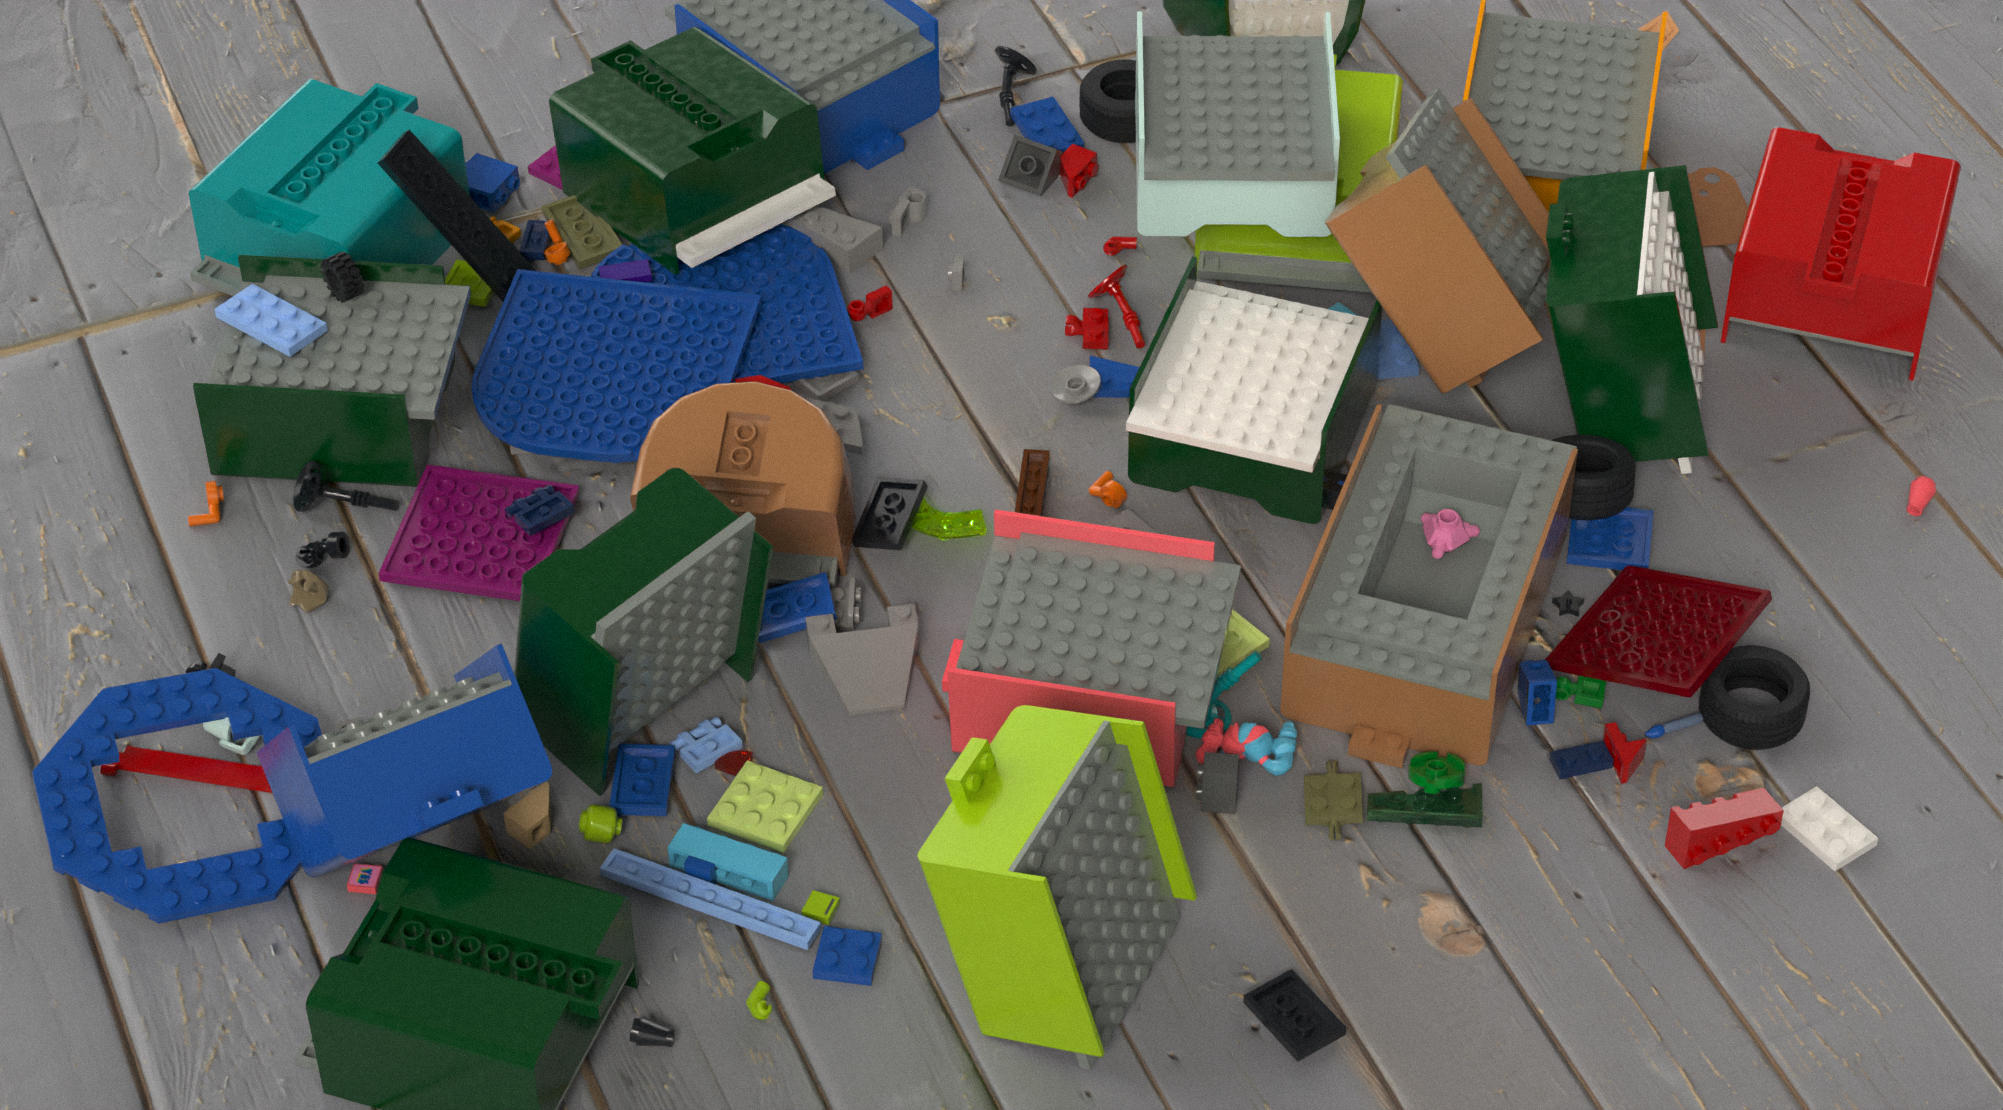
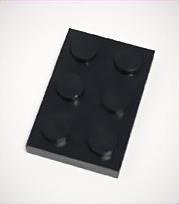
M878 477L852 537L854 547L901 551L928 488L924 480Z
M1292 969L1244 995L1243 1003L1297 1062L1346 1035L1347 1027Z

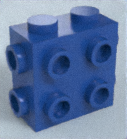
M476 153L465 163L469 195L481 209L495 213L520 186L518 166Z

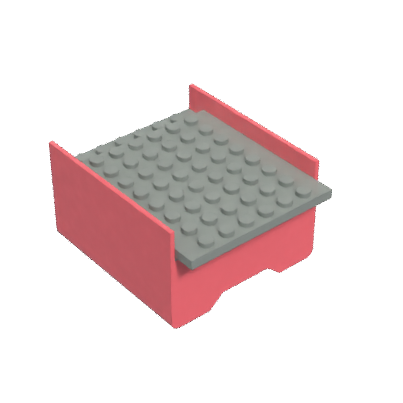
M995 509V536L964 640L954 639L942 679V691L949 693L952 752L962 753L972 737L987 739L990 745L1010 713L1016 707L1022 705L1143 721L1163 786L1174 787L1184 750L1187 726L1203 729L1205 726L1240 579L1241 565L1214 561L1215 542Z

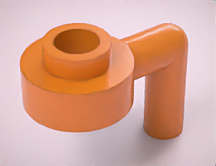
M548 220L544 224L554 245L547 248L544 254L548 263L559 265L568 260L571 251L567 243L562 241L554 220Z
M1106 471L1089 488V494L1101 497L1103 503L1109 507L1118 508L1127 500V493L1122 485L1112 480L1114 478L1113 474Z
M216 481L205 482L209 513L188 516L189 526L214 524L220 521L219 501H224L222 485L217 486Z

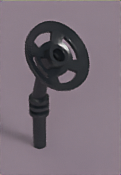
M999 45L995 48V53L1005 64L1003 67L1005 70L1003 72L1002 91L999 94L1000 105L1004 109L1006 125L1013 126L1015 122L1010 116V108L1014 106V97L1011 91L1012 77L1017 72L1034 75L1037 68L1024 55L1009 47Z
M309 461L303 467L296 481L293 495L294 507L298 512L307 511L315 499L320 496L351 502L352 506L357 505L363 508L372 506L394 511L398 508L397 500L370 496V493H364L363 491L354 490L349 492L324 486L321 482V468L316 461Z

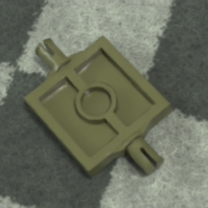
M1331 760L1326 762L1327 774L1304 775L1306 826L1322 825L1329 827V839L1334 841V832L1336 833V840L1341 838L1340 826L1351 823H1363L1361 773L1340 774L1338 773V762L1333 760V768L1331 769Z

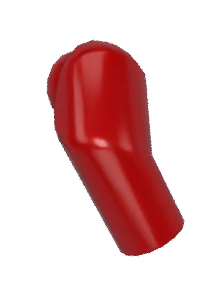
M1113 236L1105 242L1103 250L1107 255L1114 256L1123 249H1136L1137 237Z

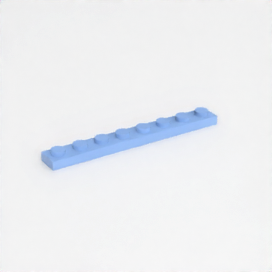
M613 848L600 867V875L805 950L810 948L821 931V922L615 848Z

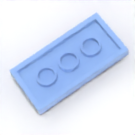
M254 284L246 287L215 308L216 318L289 357L328 331L326 322Z

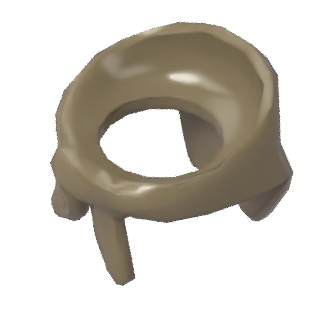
M294 570L291 579L288 580V583L293 586L289 605H299L304 612H310L326 602L330 592L329 586L311 571Z

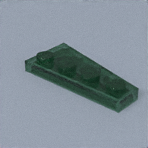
M1482 783L1472 784L1470 789L1452 787L1437 794L1426 793L1424 788L1419 789L1415 794H1407L1403 790L1367 794L1366 821L1482 828Z

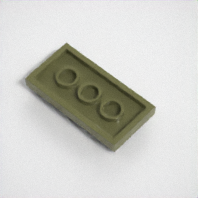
M574 195L542 206L543 215L547 221L554 220L562 241L567 243L571 251L570 256L579 269L600 263L612 251L623 245L611 226L599 216L598 218L578 203L577 197Z

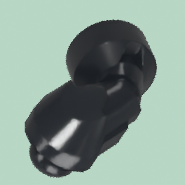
M331 532L321 542L317 540L300 547L295 555L297 564L303 568L319 566L325 553H328L333 559L346 558L349 553L348 536L345 532Z

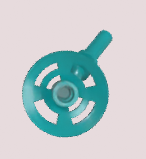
M1252 652L1234 668L1229 667L1222 675L1217 677L1218 681L1214 684L1204 727L1212 724L1215 718L1223 721L1224 733L1230 727L1232 720L1231 711L1225 703L1217 698L1225 689L1229 690L1231 686L1239 682L1240 676L1262 660L1259 652ZM1220 706L1225 715L1224 719L1218 716L1216 707ZM1187 726L1186 730L1188 736L1202 739L1206 732V729Z

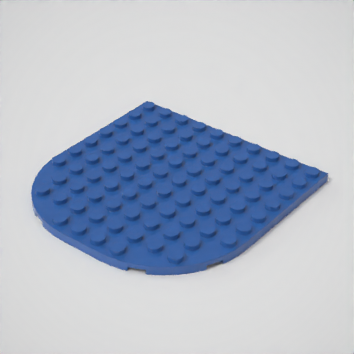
M778 224L772 229H768L693 268L677 257L679 274L676 276L635 245L626 246L623 244L606 256L591 274V277L600 278L599 266L648 259L652 281L645 283L761 295L762 303L735 379L762 375L782 384L798 381L799 379H810L864 369L863 359L828 255L822 247L818 248L813 244L809 236L792 227Z
M517 269L473 374L471 386L476 413L484 426L497 438L513 447L537 455L611 463L638 461L640 448L653 421L679 398L715 384L734 383L762 303L761 295Z

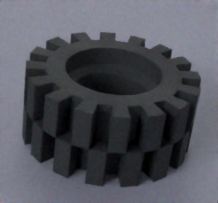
M341 251L321 261L320 267L322 268L321 274L324 275L323 280L327 282L328 286L326 287L332 291L333 297L336 296L337 301L343 303L364 292V283L361 282L363 278L359 275L360 270L356 268L355 261H351L349 254L347 255L346 252Z

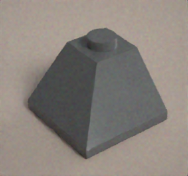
M1014 135L998 181L1042 196L1059 177L1060 156L1064 152Z

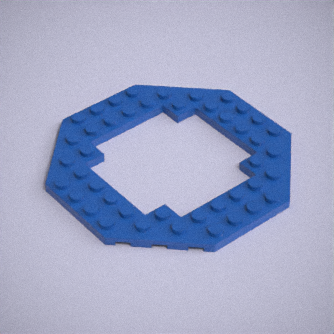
M217 668L103 688L32 771L53 870L62 875L66 873L78 879V883L98 893L102 891L112 896L113 901L133 911L137 909L147 914L149 919L157 923L276 900L286 882L292 879L302 867L283 819L257 824V832L261 843L260 848L147 870L141 846L115 852L111 851L92 767L120 762L115 739L216 721L227 717L233 740L262 735L265 746L284 729L294 724L304 748L322 735L318 718Z

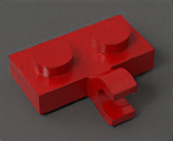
M1083 308L1082 321L1074 315L1066 316V325L1073 326H1065V335H1082V349L1108 350V309Z

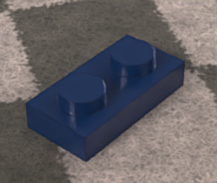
M528 220L519 252L525 259H545L544 251L548 248L551 239L544 224L547 221Z
M1604 741L1552 751L1549 758L1559 779L1611 769L1614 762Z

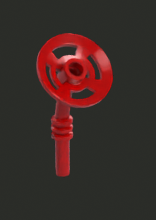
M1124 264L1089 293L1088 298H1096L1106 293L1114 296L1123 313L1122 318L1126 329L1130 331L1136 348H1143L1145 341L1139 328V318L1137 313L1130 307L1121 290L1122 286L1119 284L1128 268Z

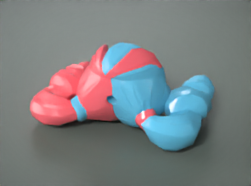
M1215 718L1213 723L1207 727L1201 740L1203 744L1196 750L1195 754L1198 763H1204L1205 752L1218 753V750L1222 748L1221 753L1238 754L1239 760L1246 758L1249 761L1259 763L1267 772L1280 776L1292 768L1298 732L1295 729V724L1292 721H1288L1282 725L1278 738L1274 739L1270 731L1264 726L1245 722L1240 727L1238 723H1235L1234 726L1230 725L1223 736L1224 723L1221 719ZM1271 753H1273L1275 759L1269 758Z

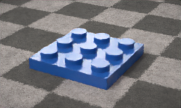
M1626 507L1619 514L1605 519H1571L1566 564L1623 570L1627 565L1648 569L1654 510Z

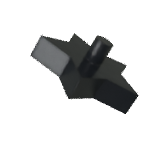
M1567 591L1564 596L1553 598L1552 603L1559 608V616L1572 614L1579 617V607L1584 604V599L1574 597Z

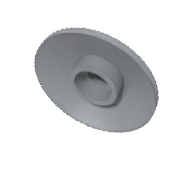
M1088 365L1065 367L1052 378L1050 382L1051 394L1056 400L1066 404L1084 402L1098 392L1101 385L1100 375L1094 368Z

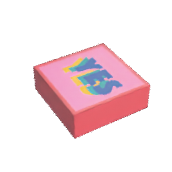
M354 863L347 883L348 892L376 895L383 867Z

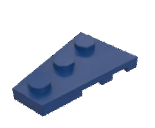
M1090 356V367L1099 373L1101 379L1100 388L1093 397L1129 398L1130 386L1139 367Z

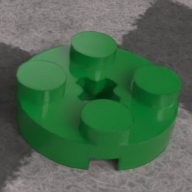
M1433 751L1420 753L1411 758L1408 779L1416 785L1424 787L1426 793L1437 794L1441 789L1464 785L1465 763L1461 758L1447 753V758L1438 757V752Z

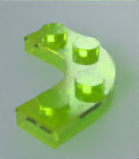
M923 497L911 526L920 533L939 538L940 540L986 535V525L982 509L963 512H942L928 505L925 497Z

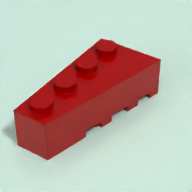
M1765 788L1736 793L1729 800H1725L1723 796L1714 798L1711 804L1703 805L1700 801L1690 803L1688 809L1682 810L1680 806L1671 807L1664 846L1683 869L1693 865H1700L1717 855H1724L1734 848L1748 845L1758 838L1776 833L1780 830L1784 810Z

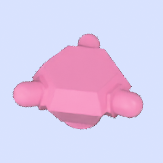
M1443 509L1437 515L1434 513H1423L1421 516V522L1424 524L1422 526L1428 545L1433 548L1432 556L1435 559L1442 558L1444 552L1450 553L1468 542L1470 537H1477L1480 534L1478 526L1464 522L1460 515L1451 509Z

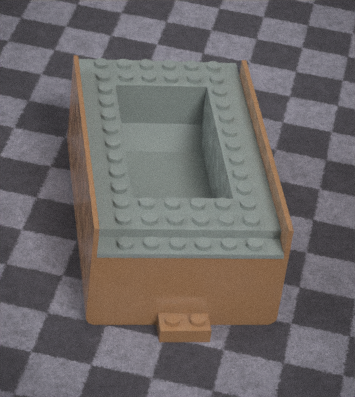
M1377 404L1286 622L1280 711L1284 717L1291 720L1351 734L1348 746L1349 756L1403 768L1409 749L1420 752H1438V756L1447 758V753L1461 758L1464 763L1481 766L1486 764L1519 672V664L1523 661L1567 536L1578 449L1577 446L1391 404L1387 405L1381 420L1382 405ZM1443 509H1451L1457 512L1464 522H1469L1470 525L1479 527L1480 534L1477 537H1470V540L1450 553L1444 552L1442 558L1435 559L1432 556L1433 548L1428 545L1422 527L1424 524L1421 522V516L1423 513H1434L1437 515Z

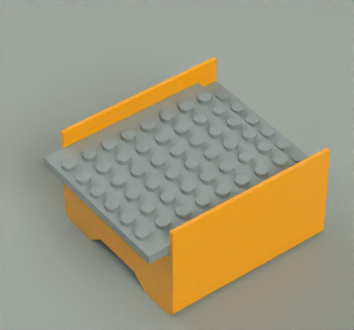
M1481 0L1462 102L1470 97L1473 99L1546 210L1549 212L1550 204H1557L1560 183L1566 178L1645 170L1668 12L1662 13L1660 33L1487 13V0Z

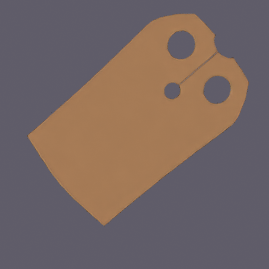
M1716 167L1699 168L1693 173H1688L1702 246L1738 243L1749 207L1734 177ZM1716 174L1720 177V181L1718 183H1709L1705 180V176ZM1707 191L1708 195L1702 196L1699 194V192Z

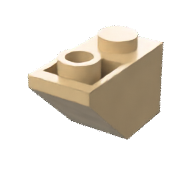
M545 781L537 788L532 789L527 796L516 804L511 805L503 813L506 833L528 849L534 847L551 833L552 800L549 783Z

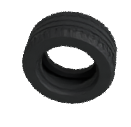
M1569 435L1551 440L1577 446L1578 449L1569 519H1605L1619 514L1632 502L1636 464L1635 459L1626 447L1611 439L1593 435Z
M1756 645L1734 647L1701 685L1699 712L1702 714L1703 722L1709 730L1728 744L1750 750L1772 749L1792 740L1801 731L1809 704L1810 683L1805 672L1797 662L1776 649ZM1739 688H1756L1772 694L1781 703L1770 707H1752L1738 702L1728 692Z

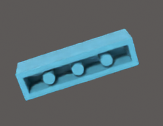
M685 823L682 824L668 846L669 866L685 871L684 862L688 856L715 864L716 882L774 901L789 877L787 857Z

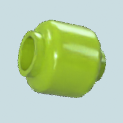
M591 804L586 810L581 811L578 832L583 833L586 841L608 844L613 840L614 835H620L622 818H617V812L614 807Z

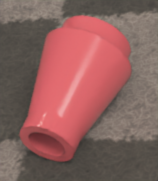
M1919 476L1911 482L1907 506L1909 514L1920 516L1936 494V485L1932 479Z

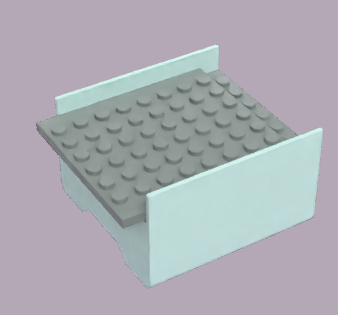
M1137 12L1135 115L1138 232L1144 236H1187L1204 224L1268 225L1284 237H1325L1330 235L1331 231L1325 224V221L1334 210L1336 204L1340 144L1330 12H1325L1324 36H1143L1142 12Z

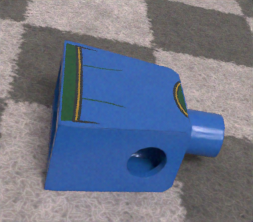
M1526 660L1519 664L1517 693L1526 726L1554 723L1557 680L1546 660ZM1536 697L1540 699L1538 704H1535L1533 700L1537 699Z

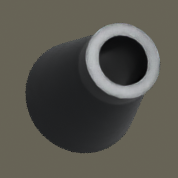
M642 1017V1019L634 1018L629 1041L636 1043V1046L672 1047L675 1030L645 1017Z

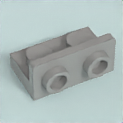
M850 577L849 588L831 589L838 618L834 620L836 633L854 631V624L860 623V607H856V604H861V587H856V578Z

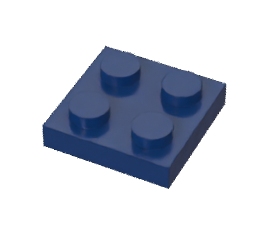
M824 926L812 971L813 979L871 986L882 943V933Z

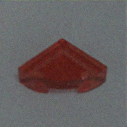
M745 750L728 752L714 762L715 769L737 776L746 761L753 760V752Z

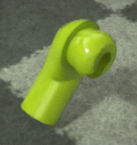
M764 981L757 982L746 1000L750 1013L758 1020L767 1019L772 1011L771 1004L767 1006L766 1000H764L770 991V986Z

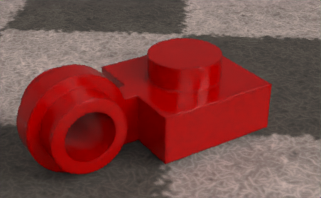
M885 285L866 294V303L861 300L851 301L847 307L848 316L853 321H861L866 315L873 319L892 310V290Z

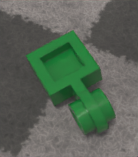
M1578 676L1576 684L1571 683L1566 677L1556 678V699L1566 700L1571 695H1575V704L1602 708L1606 681Z

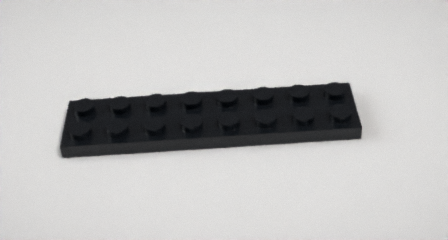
M410 129L403 132L377 162L502 302L505 300L517 269L536 271Z

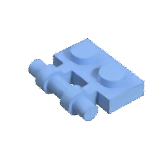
M714 717L709 721L707 719L698 723V727L689 732L683 731L679 733L676 739L669 742V745H675V752L680 749V757L696 774L743 748L742 740L727 724L722 726L718 717Z

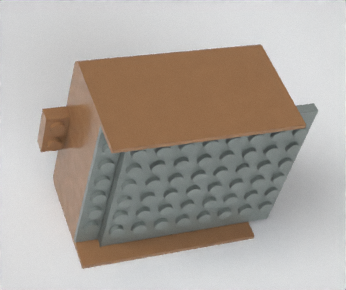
M1437 88L1426 98L1399 139L1374 154L1360 171L1363 179L1349 197L1334 208L1325 224L1434 384L1443 394L1464 382L1470 388L1484 380L1490 368L1543 340V336L1535 326L1534 321L1546 301L1551 258L1546 241L1549 213L1471 97L1452 108L1440 88Z

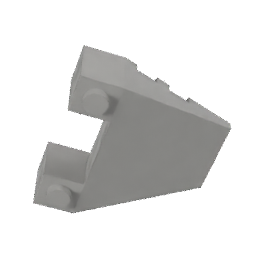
M914 604L887 607L888 627L836 633L833 614L805 617L810 660L814 665L818 666L824 680L832 686L833 693L849 716L905 708L910 678L915 665L916 652H918L919 648L918 619Z

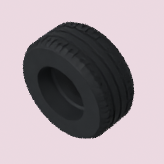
M1122 59L1099 64L1091 69L1082 79L1079 96L1080 118L1087 129L1099 138L1117 143L1136 142V60Z

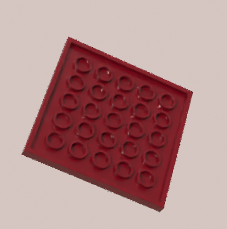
M1627 565L1545 660L1548 661L1551 669L1555 671L1691 698L1771 602V591Z

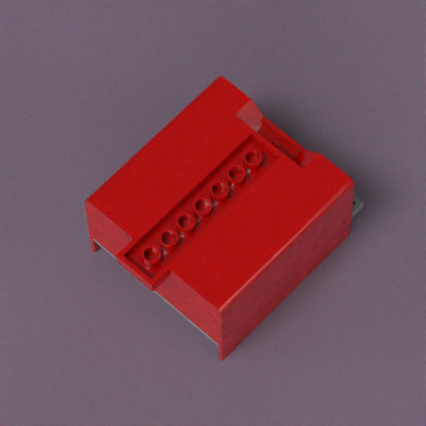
M1781 127L1772 129L1734 256L1720 342L1726 343L1731 321L1782 332L1805 335L1807 337L1911 356L1913 361L1909 380L1914 381L1944 251L1961 165L1953 159L1915 152L1895 161L1834 150L1819 134Z

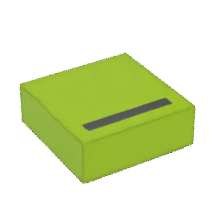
M812 890L802 909V916L829 925L840 906V898Z

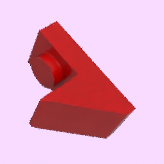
M1616 722L1605 724L1603 741L1614 760L1613 767L1621 784L1627 783L1644 759L1647 740L1641 739L1627 742L1626 735L1620 732Z

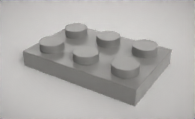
M849 371L810 379H799L798 381H793V383L812 399L826 401L859 382V374L856 371Z

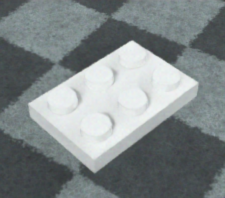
M1817 786L1782 807L1784 812L1781 826L1834 871L1839 870L1877 846L1878 837Z

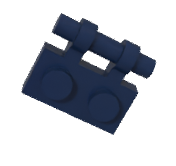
M552 485L544 488L538 487L532 491L531 495L523 499L519 497L512 501V505L505 508L507 516L512 517L515 515V522L530 536L575 513L574 505L560 491L555 492Z

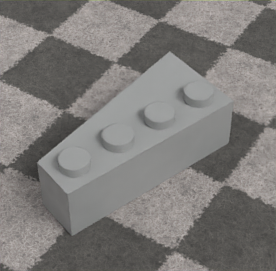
M814 206L812 209H808L792 219L780 223L809 236L813 244L818 248L822 247L832 264L848 273H851L883 250L881 226L819 206Z

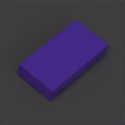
M648 259L598 267L600 278L635 282L652 281Z

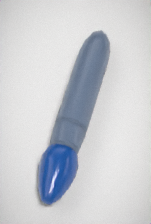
M1695 713L1662 725H1655L1645 732V736L1653 739L1659 738L1664 734L1697 725L1703 722L1702 714Z

